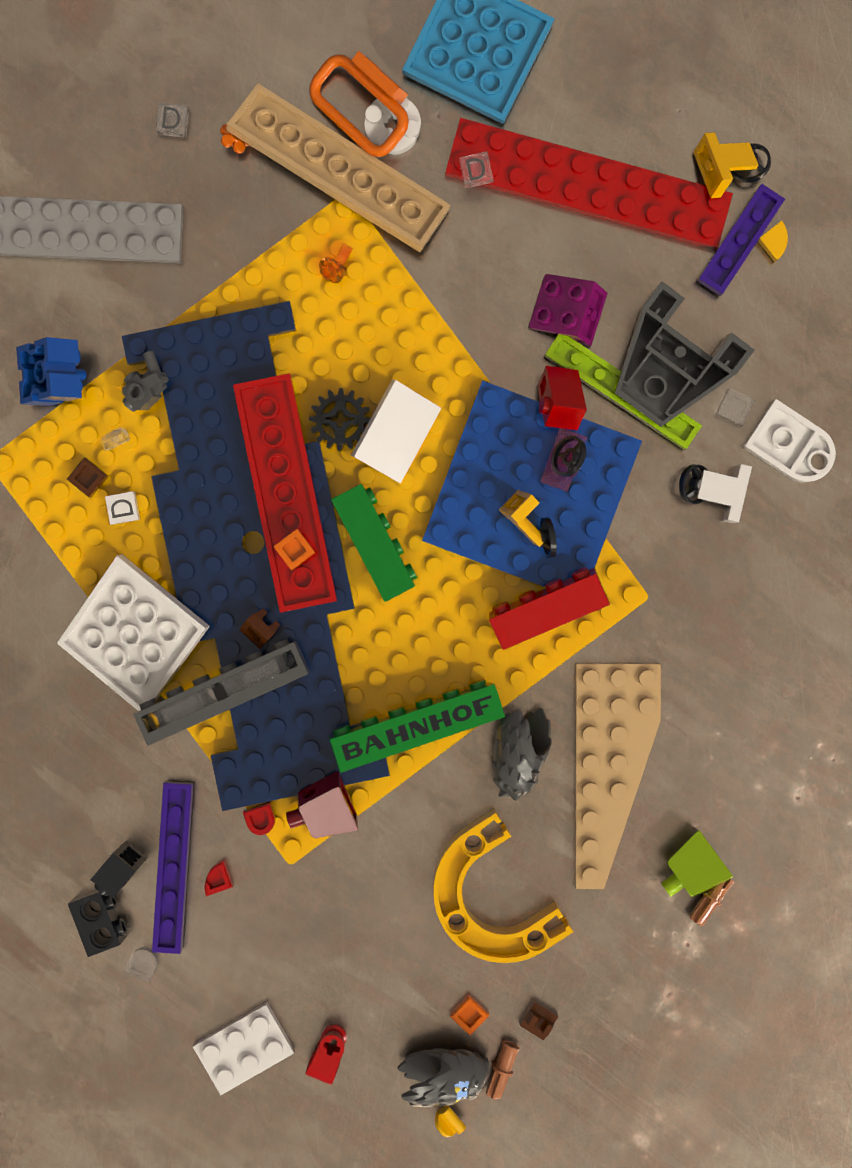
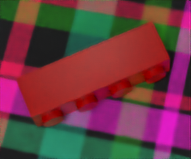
M587 567L578 569L571 574L572 577L564 581L555 579L547 583L545 589L535 593L534 590H530L521 594L518 597L519 600L509 604L508 601L494 606L492 608L493 611L489 612V622L502 649L510 648L609 606L608 596L595 567L589 570Z

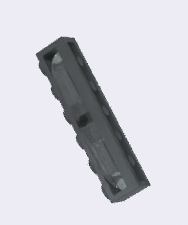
M287 638L273 644L272 648L274 651L263 655L261 650L245 657L247 663L237 667L235 662L219 669L220 675L210 679L208 674L192 681L194 687L185 691L180 686L166 692L167 699L157 703L156 698L140 704L141 710L133 715L147 746L309 674L310 669L297 640L289 643Z

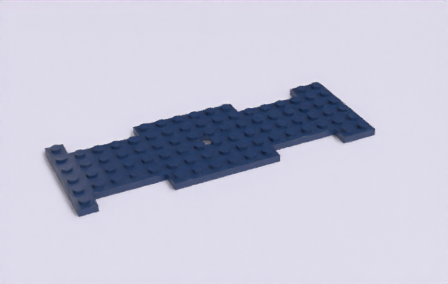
M290 301L122 336L126 360L129 366L145 363L143 354L148 351H154L161 372L166 373L169 379L166 383L167 388L163 391L179 470L154 475L151 478L177 600L210 626L200 641L215 638L222 668L235 662L237 667L247 663L245 657L260 650L263 655L274 651L272 648L273 644L287 638L289 643L297 640L310 669L309 674L230 709L238 749L210 755L222 811L297 796L298 792L303 788L339 771L328 736L334 735L333 730L342 726L349 725L350 729L361 726V723L350 724L327 615L355 609L334 506L331 501L332 497L321 445L318 441L305 444L337 601L280 613L233 388L234 384L277 376L269 337L296 331ZM251 531L260 533L264 538V547L256 554L248 553L242 545L243 537ZM264 608L268 613L262 619L263 622L269 626L277 621L280 625L270 640L261 649H258L239 629L253 613H257ZM291 651L282 654L281 663L284 667L292 668L297 664ZM383 758L342 772L340 775L344 785L387 777L390 776L387 758Z

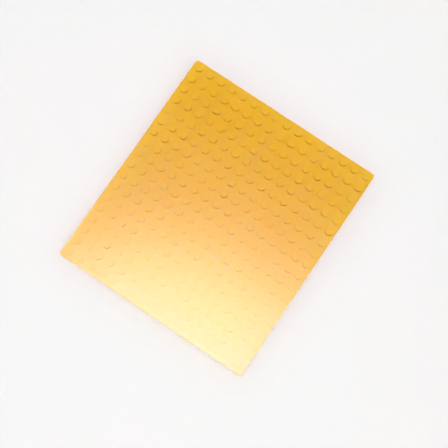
M336 199L165 326L290 301L296 331L270 336L269 340L277 376L291 374L305 444L317 442V438L320 435V432L312 433L311 428L316 426V423L310 422L309 417L316 416V412L311 407L312 405L318 407L321 405L318 399L319 396L325 400L329 398L328 390H331L334 395H338L339 388H343L344 395L348 396L351 390L354 391L355 400L360 397L364 399L361 407H369L370 412L365 414V417L371 418L392 379L397 380L441 408L401 483L394 481L351 456L358 443L356 440L352 442L353 450H350L347 445H343L342 452L338 451L336 444L331 449H327V440L320 443L331 497L334 498L359 484H362L364 489L370 487L378 501L373 504L378 515L384 513L391 528L386 530L391 540L397 538L404 551L400 555L404 565L410 563L417 576V579L413 580L415 584L413 588L384 602L334 507L355 609L327 615L351 725L361 723V720L372 716H377L378 720L388 717V711L399 707H404L405 711L415 708V702L426 698H432V701L443 698L442 693L449 690L459 689V692L470 689L469 684L480 680L495 684L503 708L647 601V592L609 541L605 539L595 569L606 591L610 605L510 648L502 649L489 622V612H492V608L499 603L508 601L509 604L519 600L518 597L521 594L530 590H534L536 593L545 589V587L422 541L482 380L488 383L491 382L372 222ZM125 356L84 386L81 392L82 398L64 401L1 448L0 481L87 597L90 596L116 556L123 554L177 599L151 478L154 475L179 470L163 392L161 393L162 397L148 411L136 410L133 412L124 405L122 401L125 397L122 393V388L126 385L124 378L134 371H138L139 374H145L148 371L146 363L129 366ZM346 402L347 410L351 414L359 415L357 409ZM335 403L329 405L323 413H329L335 407ZM340 413L339 417L332 421H335L338 427H343V422H348L349 419H346L343 413ZM322 425L324 431L329 436L335 438L334 430L330 426ZM358 426L352 427L346 433V438L353 435L358 429ZM84 457L88 458L109 476L91 498L67 480ZM134 491L136 493L140 520L110 525L105 496ZM256 531L248 532L242 540L243 548L250 554L260 552L264 547L263 536ZM215 638L197 643L161 693L164 699H167L166 692L182 686L185 691L194 687L192 681L208 674L210 679L220 675L219 669L221 665ZM230 709L187 728L211 762L210 755L214 753L238 749ZM477 727L386 757L390 776L345 785L357 816ZM298 795L271 801L276 821L272 830L266 835L288 864L296 863L330 837H311L306 824L290 828L286 812L298 808ZM264 803L249 805L245 807L246 809H249Z

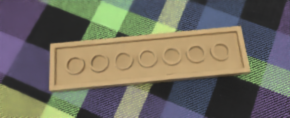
M259 83L227 123L226 131L418 252L422 251L450 209L451 205L376 157L369 155L354 143Z

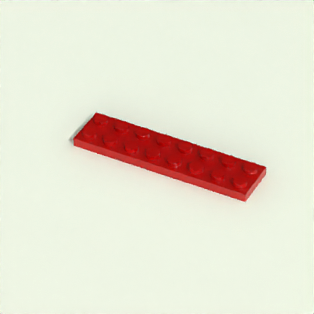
M288 373L234 384L233 388L279 611L281 613L337 601L291 374ZM298 529L316 553L294 570H291L274 546Z

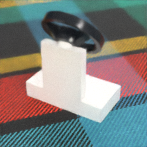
M743 464L734 466L733 475L727 476L710 472L702 465H689L680 477V495L689 504H699L704 500L723 504L725 509L722 521L738 523L752 466ZM697 468H699L702 471V476ZM690 471H692V478L690 479V482H689V488H690V489H689L688 492L686 493V490H685L686 478H687L688 474L690 473ZM695 494H697L696 500L692 501L689 499Z

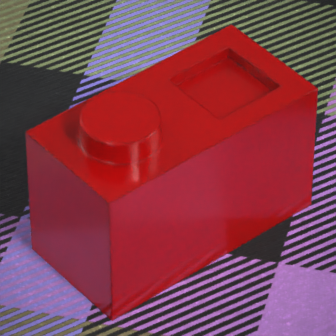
M546 366L537 386L540 399L539 413L543 415L544 426L578 430L587 411L579 371Z

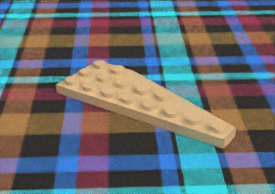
M575 663L576 889L605 888L661 721L660 663Z

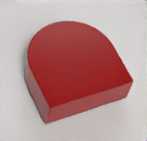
M271 801L243 810L242 812L248 829L256 835L269 833L275 825L276 817Z

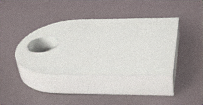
M777 399L771 402L742 446L762 461L797 482H811L824 477L831 470L836 456L833 440L823 429ZM814 454H819L824 459V465L820 470L815 469L811 465V458Z

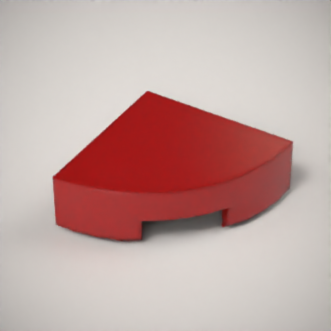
M225 859L217 862L209 871L204 885L206 896L234 886Z

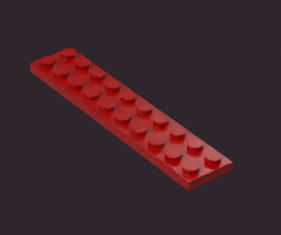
M464 118L459 120L445 176L715 251L719 247L733 193L725 191L721 198H711L706 185ZM478 158L484 163L485 173L482 178L470 181L466 160ZM469 162L472 177L480 176L482 173L480 162Z

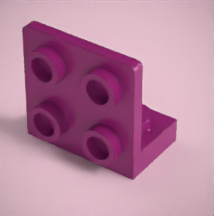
M545 274L529 327L533 330L570 336L581 345L591 347L608 293L595 281Z

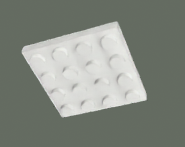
M121 554L117 555L57 644L136 710L140 711V704L153 698L158 699L210 626Z

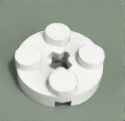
M407 97L401 105L408 114V129L400 142L389 153L392 155L401 154L411 149L420 133L421 118L419 111ZM378 99L367 108L364 122L366 136L375 145L384 143L392 133V128L386 129L385 127L388 119L393 118L397 120V117Z

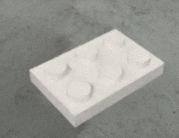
M268 1002L261 1004L219 1028L193 1045V1049L220 1095L230 1091L295 1052V1048Z

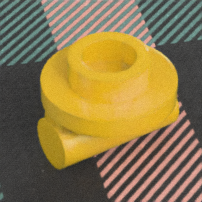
M449 1105L437 1110L435 1126L444 1137H451L455 1133L461 1134L466 1129V1125Z

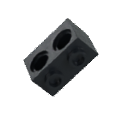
M125 841L111 854L90 880L95 883L94 887L99 893L114 898L147 858Z
M95 889L74 897L68 903L87 957L117 947L125 940L127 928L124 920L119 918L116 912L117 902L115 896L114 898H111L109 895L104 896ZM89 901L97 902L100 905L101 911H92ZM99 928L109 930L111 938L102 937L99 933Z

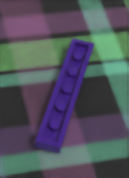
M165 781L163 783L152 952L181 954L194 783Z

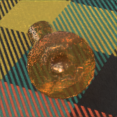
M343 243L335 259L327 256L320 260V273L325 280L339 283L347 273V267L344 265L353 248Z

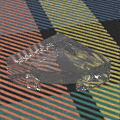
M121 427L109 432L100 439L104 451L130 441L127 430Z

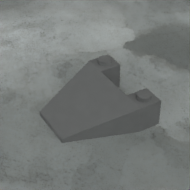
M663 281L656 287L640 310L615 390L616 395L660 427L736 375L755 351L736 335L730 333L725 336L710 356L669 326L667 322L685 298Z

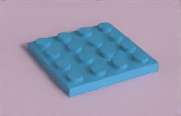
M436 0L402 69V74L504 124L555 18L519 0Z

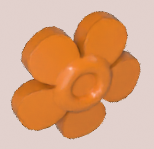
M227 124L222 125L220 128V133L223 135L221 138L222 145L227 148L233 147L236 153H243L245 147L250 145L226 131Z

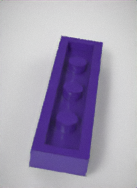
M761 184L697 281L721 296L783 204L785 198L764 184Z

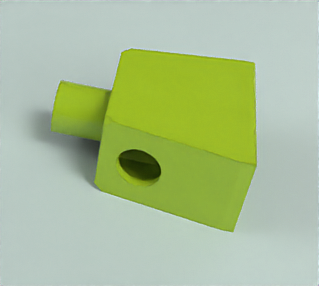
M699 830L669 859L667 864L674 873L662 881L661 884L670 897L683 888L687 890L691 897H694L732 879L734 876Z

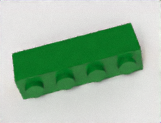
M359 484L332 498L331 501L384 602L415 586L413 580L417 579V576L410 563L404 565L400 557L404 551L397 538L391 540L386 530L391 528L384 513L378 515L373 504L378 501L371 488L364 489L363 485Z

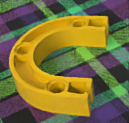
M493 808L458 831L442 850L434 871V904L437 916L445 932L464 951L490 962L513 963L537 956L573 933V930L555 901L522 923L508 927L486 924L476 918L467 908L462 896V886L468 869L482 855L511 837L504 823L500 825L501 831L485 837L482 831L483 828L494 820L497 824L501 822L497 811ZM471 835H476L481 839L480 844L476 847L467 846L465 841ZM454 914H460L464 917V920L461 924L454 925L449 921V918ZM557 915L563 923L547 931L544 925ZM537 930L542 933L541 937L536 941H531L527 938L531 931Z

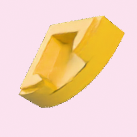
M780 221L758 240L774 262L782 256L788 242L787 229L783 221Z

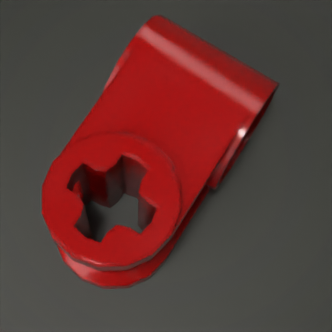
M331 1024L325 1027L318 1045L312 1053L305 1075L332 1085L347 1039L346 1031L342 1026ZM332 1039L336 1040L334 1044L330 1043Z

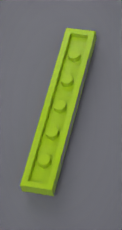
M558 334L544 357L561 368L578 370L580 380L683 450L688 448L702 427L701 424L683 412L662 427L658 426L615 394L621 371L569 336Z

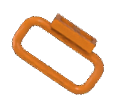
M360 51L356 53L353 59L338 54L329 57L313 76L309 87L310 98L313 103L369 155L374 157L388 155L405 135L409 119L406 110L401 104L408 94ZM336 67H343L397 117L395 129L381 145L372 143L321 95L322 84Z

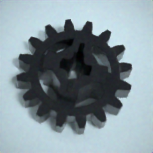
M339 388L338 395H334L331 390H328L329 398L325 400L319 396L318 399L321 405L319 407L312 405L311 407L316 412V416L309 417L310 422L316 423V426L311 428L312 433L320 432L317 441L321 443L327 440V449H331L336 444L339 452H342L343 445H347L350 450H353L352 442L355 440L359 441L360 435L365 430V424H368L371 419L365 417V414L370 412L369 407H361L364 399L360 397L355 400V392L352 390L348 396L344 395L343 388ZM346 402L353 405L359 415L351 414L347 410ZM335 403V407L329 413H323L329 405ZM340 413H343L344 417L349 419L348 422H343V427H338L337 423L332 421L337 419ZM322 425L330 426L334 430L335 438L329 436L324 431ZM358 426L356 432L350 437L346 438V433L352 427Z

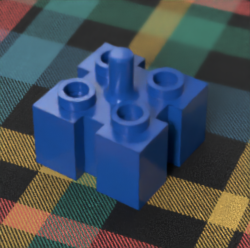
M45 337L34 341V344L27 343L16 347L18 370H22V381H19L20 404L53 406L63 403V401L82 398V380L86 379L87 374L84 369H76L81 359L80 351L78 350V340Z

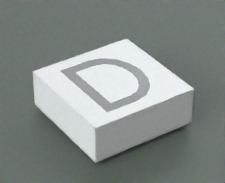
M134 491L105 496L110 525L140 520L136 493Z

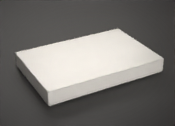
M392 379L351 456L394 481L401 483L441 408L397 380Z

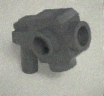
M148 351L143 354L148 368L145 374H139L138 371H134L124 378L126 385L122 388V393L125 397L122 401L133 412L136 410L148 411L162 397L161 393L167 388L166 383L169 379L166 373L161 372L154 351Z

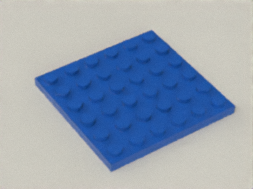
M482 380L422 541L543 587L555 579L564 581L571 578V574L578 569L587 567L588 570L592 569L597 563L642 440L586 419H582L578 430L544 426L543 415L539 413L538 401ZM576 436L582 439L586 445L584 463L574 475L569 477L560 476L552 468L551 460L554 449L565 437ZM578 441L568 442L561 452L564 453L568 448H574ZM558 457L560 472H566L567 465L562 462V458ZM517 490L533 495L539 502L526 516L538 530L541 518L549 517L551 519L557 543L555 557L547 558L543 547L533 544L499 511Z

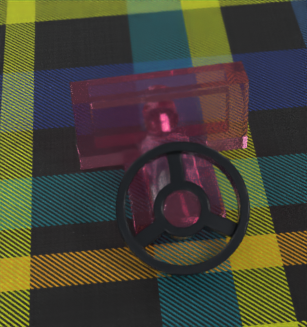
M559 428L540 483L568 492L572 478L577 476L579 469L584 463L587 437Z

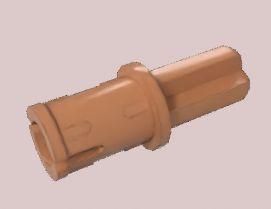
M730 879L706 892H702L703 896L691 912L690 919L703 926L717 905H722L720 901L731 885L734 884V881Z
M504 1040L497 1061L491 1066L493 1072L486 1089V1095L492 1099L497 1100L502 1097L508 1078L513 1075L512 1067L520 1049L517 1044Z

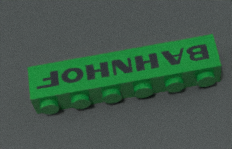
M485 680L476 681L469 684L470 689L459 692V689H453L442 693L443 698L432 701V698H426L415 702V708L405 711L404 707H399L388 711V717L378 720L377 716H372L361 720V726L350 729V726L346 725L334 729V735L328 736L340 773L504 718L505 714L495 684L486 683Z

